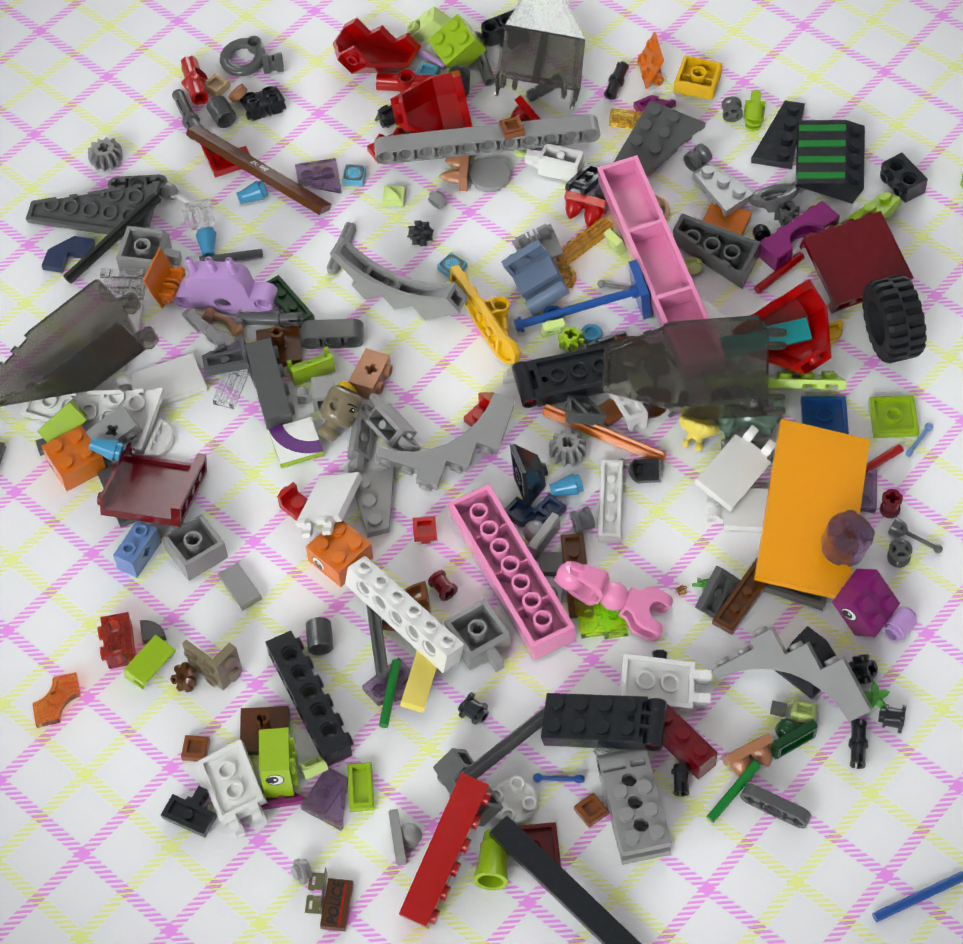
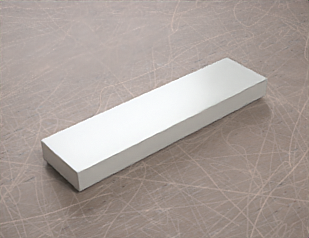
M601 460L598 542H621L623 460Z

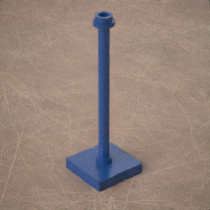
M637 259L628 262L631 281L629 289L526 319H521L519 316L513 320L516 331H521L522 333L525 332L524 328L629 297L636 298L643 320L652 318L649 292Z

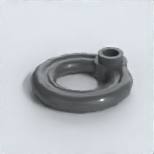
M258 36L239 38L231 41L223 48L220 53L219 62L222 69L230 75L237 77L248 76L262 67V54H266V51ZM240 49H247L254 54L253 60L249 64L242 66L232 63L231 57Z
M790 183L775 184L757 190L750 197L749 201L752 206L764 208L768 213L778 211L781 204L794 199L798 195L799 190L797 186Z

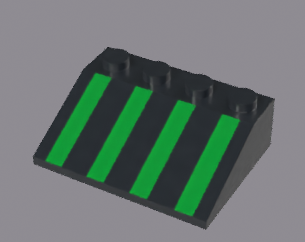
M799 120L797 124L795 186L853 204L864 190L865 126L849 120Z

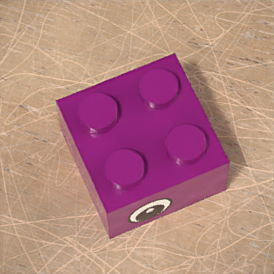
M857 568L833 599L832 604L855 636L876 637L900 605V602L877 569Z

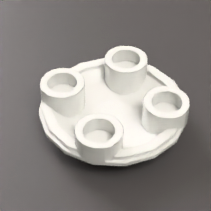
M515 776L501 781L492 789L504 807L494 816L498 821L508 816L516 824H520L533 816L537 808L538 798L535 789L528 782L524 781L522 777Z

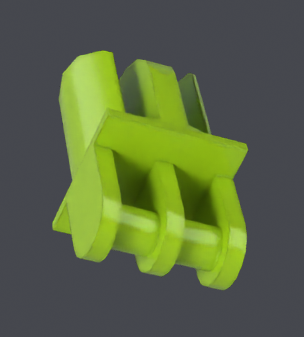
M753 90L750 100H745L744 122L745 127L751 132L759 130L764 121L766 101H761V92L759 90Z

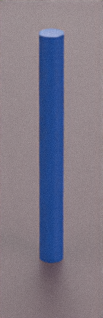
M960 871L873 912V919L875 922H879L962 883L963 872Z

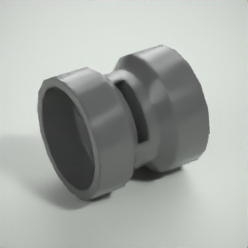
M282 52L275 53L274 55L262 54L264 74H270L272 71L284 72Z
M702 143L695 146L693 151H689L683 156L685 165L693 172L702 167V164H707L712 160L711 151Z

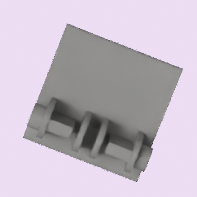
M545 223L536 228L538 234L535 229H532L533 236L528 231L526 233L529 238L524 233L515 237V240L512 241L516 251L521 250L527 244L538 239L553 259L564 254L551 223L548 225Z

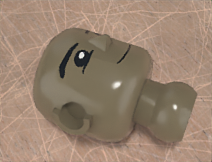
M332 386L320 409L321 416L326 420L319 427L318 434L327 440L335 441L339 436L338 430L340 427H351L355 418L359 417L358 412L362 405L361 396L344 386Z

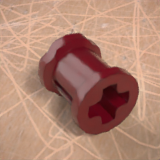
M896 489L885 491L879 508L880 513L886 518L897 517L901 510L900 505L903 501V495Z
M444 570L433 573L428 579V585L435 588L442 601L451 599L458 591V587L448 580Z

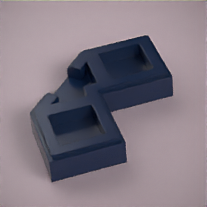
M73 236L49 248L42 262V269L63 273L68 258H83L94 248L95 240Z
M548 494L535 508L532 506L526 507L523 500L516 497L504 510L510 520L522 528L529 521L533 520L544 524L552 512L559 515L560 518L567 510V506L551 494Z

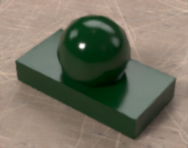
M781 719L775 727L778 739L772 742V756L775 759H779L814 739L818 728L814 719L800 727L793 719Z

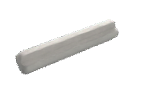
M346 222L339 238L345 237L351 243L356 231L355 223ZM331 256L327 265V272L336 275L340 265Z

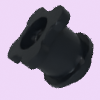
M470 692L458 707L459 717H468L474 725L479 722L483 723L489 714L487 710L488 705L474 699L475 694Z
M886 704L885 708H880L878 722L882 723V728H885V726L898 728L897 733L901 734L907 705H902V709L889 707V704Z

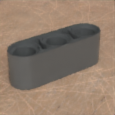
M359 319L307 320L301 324V346L306 349H323L327 346L328 349L356 348L362 346L364 342V323Z

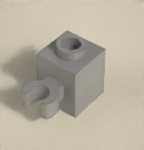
M333 375L311 377L312 388L310 389L306 387L296 388L298 404H306L309 401H313L314 412L320 411L328 391L334 386Z

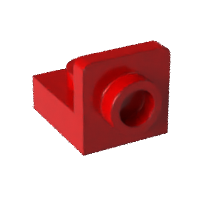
M292 482L290 485L283 487L277 497L279 507L297 521L308 499L298 491L297 484Z

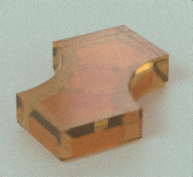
M76 672L53 677L51 689L46 696L32 703L37 728L61 723V714L65 706L73 699L81 697Z

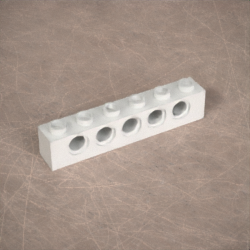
M364 556L348 567L345 585L442 673H445L460 662L464 643L370 559Z

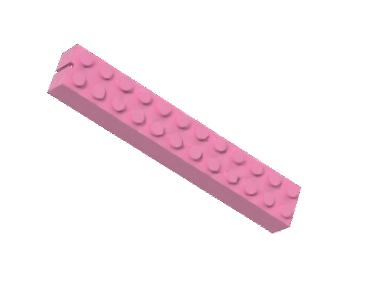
M638 156L597 167L599 185L631 260L637 259L649 292L650 305L683 382L702 377V372H706L709 375L710 372L726 369L724 350Z

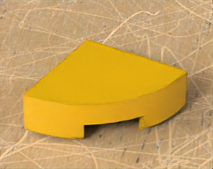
M842 320L829 322L831 345L837 342L842 335Z

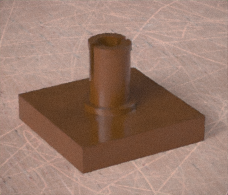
M274 326L268 329L256 330L257 341L271 338L272 346L277 345L280 358L276 359L277 364L287 367L286 361L291 360L292 365L303 361L299 326Z
M289 706L241 708L240 739L243 741L249 756L259 755V730L288 727L290 733Z

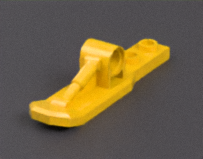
M459 265L451 266L449 281L456 283L468 296L465 307L495 356L506 365L519 362L521 351L517 343L508 336L510 301L502 296L483 300L478 295L477 288L470 283L467 273L463 272Z

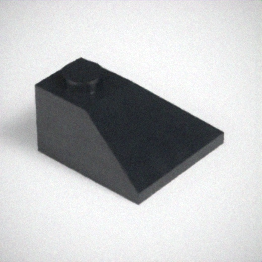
M510 444L513 477L525 506L530 507L546 486L547 466L545 463H541L537 454L516 444Z
M809 626L790 644L791 646L800 640L803 644L809 641L823 667L826 666L824 661L836 656L827 640ZM775 670L811 699L821 691L807 680L790 673Z

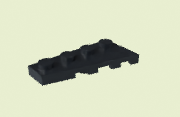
M784 101L752 155L751 163L792 169L797 146V124L803 118L805 103Z

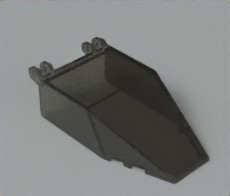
M567 0L519 1L501 32L494 96H498L500 88L504 89L507 79H512V90L515 91L517 90L518 81L561 88L560 99H565L567 89L571 90L569 109L574 110L581 89L585 37Z
M95 279L28 330L24 335L26 337L24 342L19 347L14 346L10 350L12 355L4 363L0 361V407L94 390L143 351L153 349L159 341L154 328L146 326L137 332L128 315L135 314L137 310L141 309V303L137 299V295L129 292L117 299L99 279Z
M757 315L671 321L663 324L660 328L652 331L651 329L647 330L640 336L630 337L604 348L603 391L700 420L774 417L785 413L784 407H768V401L781 402L785 401L786 397L780 393L768 394L769 349H786L785 342H769V336L784 337L787 335V330L784 328L767 327Z

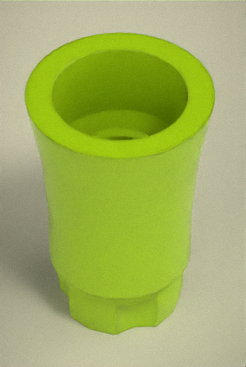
M490 829L484 832L483 840L480 843L479 858L473 883L486 890H500L508 885L507 852L489 836V832L492 830Z

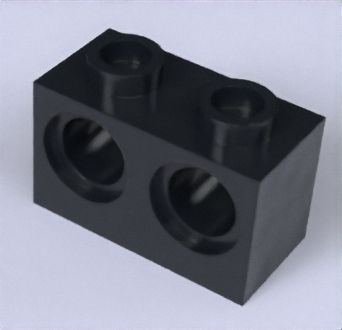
M902 152L882 162L881 180L905 203L925 193L928 178Z

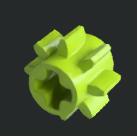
M575 326L564 327L563 334L558 333L559 349L572 352L578 350L579 346L584 347L583 331L579 332Z

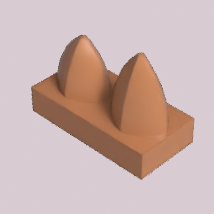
M470 155L446 158L445 162L459 169L445 171L439 177L447 182L459 184V191H468Z
M769 733L762 735L724 755L721 759L724 765H730L739 777L751 764L750 754L758 763L769 767L772 761L770 743L773 742V739Z

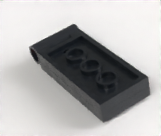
M617 342L530 361H520L511 367L524 408L565 402L567 395L592 396L606 393L609 387L628 380Z
M547 693L541 740L544 746L660 751L663 744L667 702L660 698L648 700V696Z

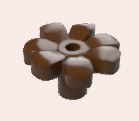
M188 662L175 665L174 671L176 674L171 676V683L177 684L176 689L178 691L192 692L193 686L196 685V678L192 677L196 674V669L189 667Z

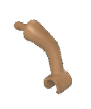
M207 308L202 316V319L209 324L214 319L226 324L234 337L244 333L242 324L238 325L232 317L220 314L214 308Z

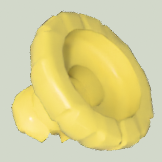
M685 414L679 416V424L687 433L686 439H683L682 442L684 447H689L691 439H695V450L702 451L704 447L702 444L703 439L716 435L720 430L718 424L709 420Z

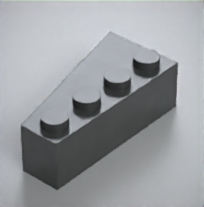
M681 213L673 228V237L679 248L693 257L701 259L702 263L743 289L760 256L759 241Z

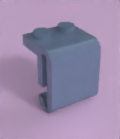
M538 239L501 261L505 270L513 278L520 295L525 298L526 301L524 303L532 315L570 294L554 259Z

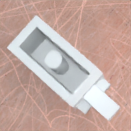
M546 144L542 151L527 149L525 164L537 168L539 175L569 181L584 168V152Z

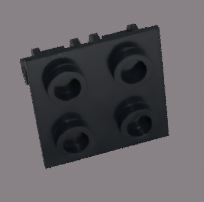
M273 86L265 87L262 91L256 93L247 92L239 100L246 110L247 120L252 121L262 118L260 109L263 117H266L264 107L267 108L269 116H272V113L273 115L282 113L286 109L285 98L278 88Z

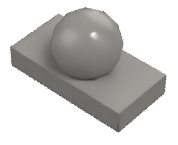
M553 512L544 524L533 520L525 524L523 529V535L529 542L527 548L535 560L538 559L539 552L544 551L560 530L559 515Z
M392 809L388 813L396 864L398 866L407 865L404 846L408 848L417 846L422 839V832L414 823H406L401 826L398 809Z

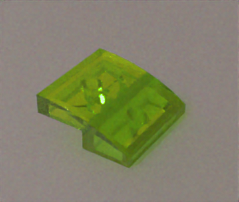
M573 596L581 639L604 635L605 640L628 636L625 619L618 616L619 610H607L600 601L597 605L589 606Z

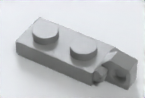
M359 414L351 428L347 458L350 460L348 463V473L363 472L364 466L371 459L375 432L365 422L366 418Z

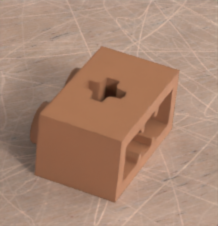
M365 348L348 383L355 387L357 394L361 398L370 400L368 397L371 393L382 394L384 382L387 377L391 376L393 371L390 355Z

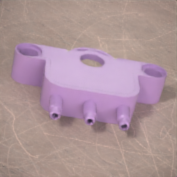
M191 256L185 258L189 273L186 280L181 281L174 302L179 307L188 309H207L211 307L218 313L226 315L236 314L240 309L246 311H269L272 309L278 291L277 287L269 282H254L249 269L243 264L234 262L231 257H227L225 262L214 261L211 257H206L205 261L195 262ZM216 299H224L229 301L231 305H222Z

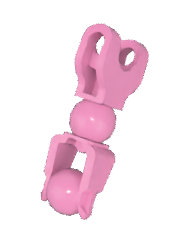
M567 561L560 565L554 581L561 588L567 590L569 594L589 606L597 605L600 601L607 610H619L618 616L625 619L628 628L636 636L648 641H657L661 638L663 626L652 618L650 610L659 613L668 611L673 603L671 595L656 587H647L643 590L631 587L628 591L620 582H609L610 577H608L609 573L607 571L587 564L582 565L578 562Z

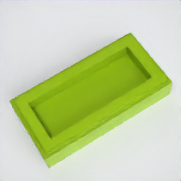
M372 762L347 764L350 812L374 811Z

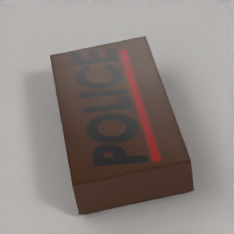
M328 878L320 922L321 929L346 932L354 886L352 880Z

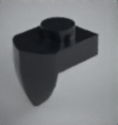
M659 458L634 459L629 464L628 473L637 484L661 482V460Z

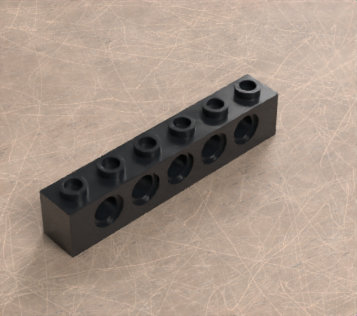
M290 630L265 641L268 655L319 755L326 761L327 766L329 767L353 756L351 746L354 745L352 737L349 732L344 733L342 729L344 723L338 712L334 714L331 708L334 706L329 693L324 694L321 689L324 687L319 674L314 675L312 671L314 665L309 655L304 656L302 651L305 649L300 637L295 638ZM289 658H296L292 661H287ZM300 676H304V677H305V678L302 679V680H297V678L300 677ZM309 695L315 696L312 699H306V697ZM319 714L325 715L323 718H316ZM331 733L336 734L334 737L331 738L325 737L326 735Z

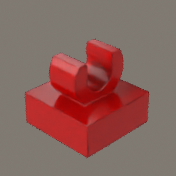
M435 516L412 518L414 542L429 544L431 541L437 540Z

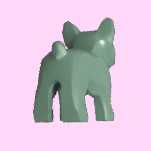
M745 387L742 399L733 408H718L713 415V420L719 425L720 430L724 432L725 439H731L733 433L738 429L748 430L751 425L759 430V434L771 436L773 429L781 420L784 402L774 399L772 402L773 407L763 411L753 403L755 390Z

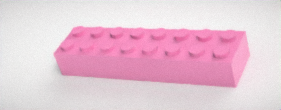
M489 484L449 502L450 518L533 660L535 661L576 641L574 624Z

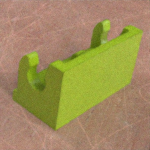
M328 346L323 348L324 354L292 365L291 360L286 361L287 371L294 386L311 381V377L336 372L334 357L332 353L329 354Z
M72 399L37 432L48 443L82 425L87 420V414Z
M155 634L124 668V677L139 688L144 689L149 680L176 653V650Z

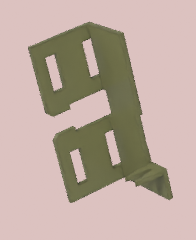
M326 867L324 873L312 872L308 890H322L321 897L307 895L305 913L322 914L328 875ZM313 876L316 877L315 885H312ZM310 901H313V902H312V909H309V902H310Z

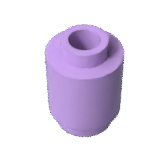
M899 607L884 625V635L893 642L904 639L917 624L915 612L908 607Z

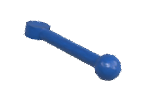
M535 773L533 780L537 783L542 780L584 783L585 777L583 775L546 776Z

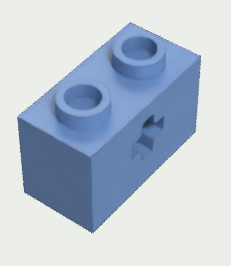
M142 521L135 522L113 554L118 570L138 578L161 544L156 527Z

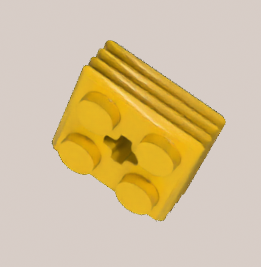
M685 55L674 82V92L684 96L699 97L703 100H713L722 75L723 63Z

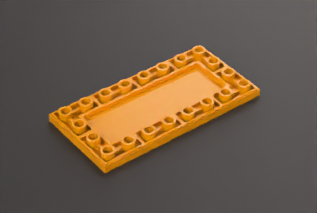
M785 419L780 420L754 575L755 581L832 599L836 597L852 575L870 439Z

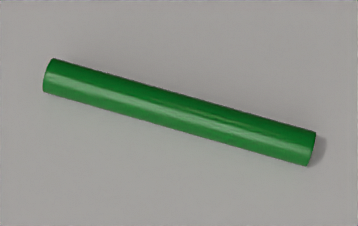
M393 659L391 663L379 721L381 728H388L401 667V661Z
M754 760L706 816L708 820L714 823L760 769L759 763Z

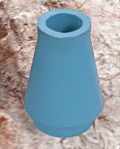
M257 180L236 193L240 204L265 200L264 197L269 196L264 182H258Z
M202 226L197 229L196 238L202 256L215 255L217 233L211 226Z
M92 437L89 450L111 461H119L125 444L120 443V440Z
M572 473L549 484L553 497L579 495V492L584 491L580 474L574 475Z

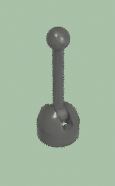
M898 517L895 518L888 531V534L894 537L907 535L932 548L937 554L943 551V547L940 544L935 545L908 531L907 524Z

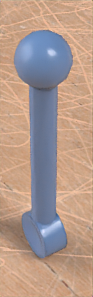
M932 423L925 424V429L913 445L908 448L905 453L906 456L910 457L928 431L933 430Z

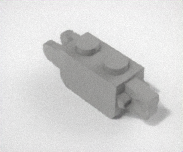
M371 393L368 398L375 405L374 408L368 404H363L361 410L367 415L365 422L391 448H398L401 451H419L421 447L414 439L417 431L392 404L385 403L377 394Z

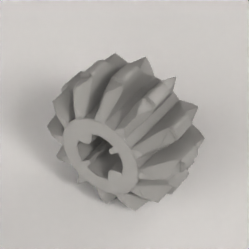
M107 136L104 140L98 138V141L91 142V147L88 148L89 162L96 170L102 169L104 172L108 168L113 170V166H119L120 161L123 160L121 145L114 138L111 140Z
M562 429L561 435L554 433L553 439L549 442L550 457L554 458L555 464L562 462L563 467L567 464L574 467L575 462L581 463L583 457L587 454L585 439L582 438L580 432L574 434L572 429L569 433Z

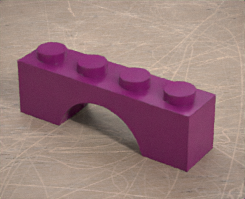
M823 201L812 205L805 213L794 217L790 223L778 228L774 234L763 238L760 242L759 258L775 271L792 258L793 247L791 244L796 239L804 237L810 232H821L830 225H838L840 215Z

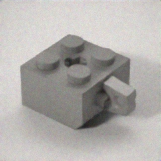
M127 226L116 260L121 275L145 277L158 248L162 249L170 263L175 266L181 265V251L172 249L170 236L164 230Z
M202 514L187 523L183 521L181 527L172 526L174 530L162 537L165 550L189 581L228 558L224 541Z
M485 599L444 621L445 627L464 643L461 658L470 670L487 662L495 672L504 668V660L500 655L511 648L510 635Z

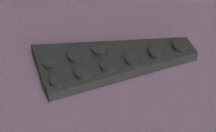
M650 100L614 162L637 155L647 176L648 173L656 170L675 154L682 144L689 142L695 133L702 131L705 128L706 122ZM599 185L595 192V197L606 200Z
M153 181L152 184L148 185L134 184L133 187L121 189L120 187L90 191L84 195L71 194L69 197L59 199L52 197L33 200L30 203L26 221L32 224L108 235L151 194L156 193L159 195L162 184L160 181ZM155 207L134 227L149 228Z

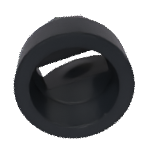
M757 224L753 228V237L756 241L761 242L763 238L771 236V232L766 225Z

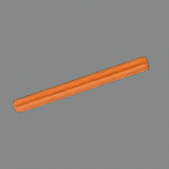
M546 404L543 408L542 415L646 459L659 458L661 462L665 460L666 453L660 449L599 424L590 426L582 423H566L565 410L550 404Z

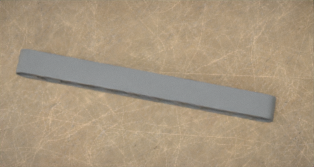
M587 114L522 121L525 135L505 140L499 124L383 136L374 141L376 161L379 164L386 165L543 148L546 144L562 146L590 143L598 140L601 134L597 117Z

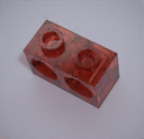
M129 612L100 617L101 626L97 627L99 640H103V647H100L102 661L107 662L109 669L127 666L136 656L133 626ZM121 649L120 652L113 653L114 651Z

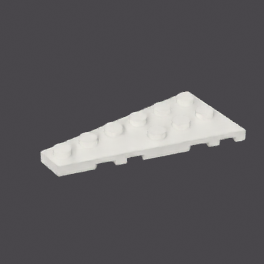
M164 388L149 390H100L61 394L33 393L28 394L21 415L46 423L69 401L74 399L87 414V420L82 424L84 430L87 431L119 406L123 405L143 430L136 440L130 442L132 443V449L144 452L166 390Z

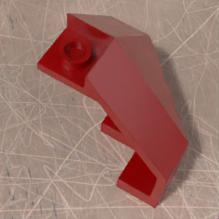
M357 17L345 23L333 42L337 60L351 74L397 73L410 66L421 48V45L409 33L395 38L383 25L370 31Z
M459 70L428 77L390 99L395 124L410 133L473 127Z
M810 279L797 285L783 296L771 301L759 311L747 316L731 327L733 333L736 334L807 318L812 336L810 341L757 352L748 356L802 374L809 373L832 358L828 307Z

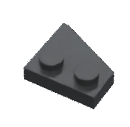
M242 334L236 336V341L227 346L224 343L215 350L202 355L206 377L249 369Z

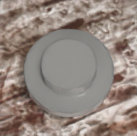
M430 191L427 200L435 208L441 209L448 204L446 201L447 197L441 191Z
M295 859L293 866H291L292 876L296 881L298 880L301 884H304L308 879L312 878L311 866L306 859Z

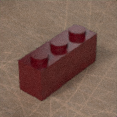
M667 704L662 745L680 763L687 764L691 774L699 780L716 766L718 752Z

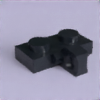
M198 786L192 797L188 796L186 799L172 794L161 813L162 819L204 838L207 836L217 815L215 812L207 809L208 804H206L209 793L207 789Z

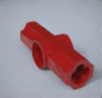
M192 55L184 57L180 61L184 75L181 83L189 92L192 103L197 106L206 104L209 100L205 85L208 77L200 69L197 58Z
M409 69L401 70L398 74L377 73L376 90L399 91L402 93L428 77L435 75L415 74Z

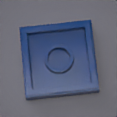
M801 396L802 424L849 434L846 396Z

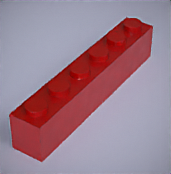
M464 773L460 774L399 911L401 917L428 929L430 924H436L441 912L437 909L440 901L447 899L451 889L448 886L451 876L456 877L461 867V863L458 860L462 852L467 853L472 841L469 839V835L472 829L477 830L482 818L479 815L482 806L487 807L491 799L492 793L489 792V784Z

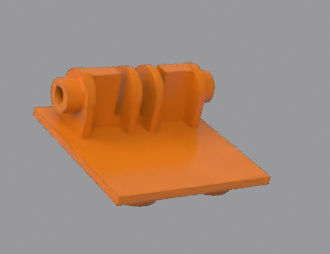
M653 32L651 38L647 40L645 48L637 59L646 89H648L650 84L660 86L664 81L660 68L664 63V57L656 32Z
M158 248L143 282L161 308H164L165 304L169 305L174 301L179 285L186 275L185 268L182 266L174 268L162 249Z

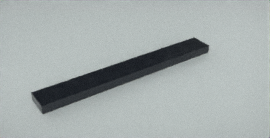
M508 816L503 818L489 832V836L602 944H641Z

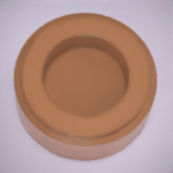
M243 84L238 85L229 94L228 98L233 103L238 102L247 93V88Z

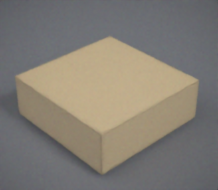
M214 74L205 82L208 94L214 97L224 94L231 87L229 81L217 74Z

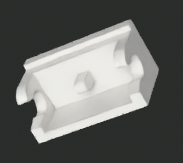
M627 380L609 387V397L611 400H614L625 418L629 431L633 432V427L636 424H639L641 430L647 428L648 412L629 381Z

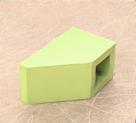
M433 6L428 11L423 12L415 21L409 23L407 33L417 42H429L428 39L452 18Z

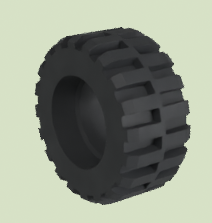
M902 275L870 281L863 290L862 309L864 311L863 317L866 331L869 335L868 338L870 343H872L874 352L877 353V357L885 363H894L920 356L926 347L927 329L922 303L919 300L917 290L914 289L913 283L909 281V278Z

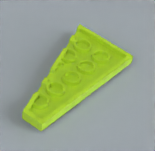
M831 370L821 371V375H815L812 371L807 374L799 373V375H792L790 371H777V375H768L767 371H755L754 375H745V372L737 371L732 372V376H723V372H710V376H705L706 387H737V385H742V387L756 388L760 384H764L767 388L805 389L807 384H809L812 388L827 389L830 388V385H836L838 389L846 390V380Z

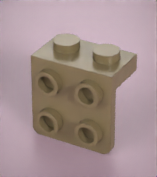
M188 640L182 643L183 653L187 658L189 667H194L196 674L201 673L211 686H218L224 691L231 682H235L240 677L243 671L237 648L230 642L213 659Z

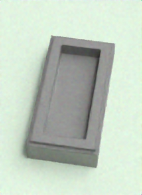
M238 562L218 573L219 579L242 611L262 600L261 594Z

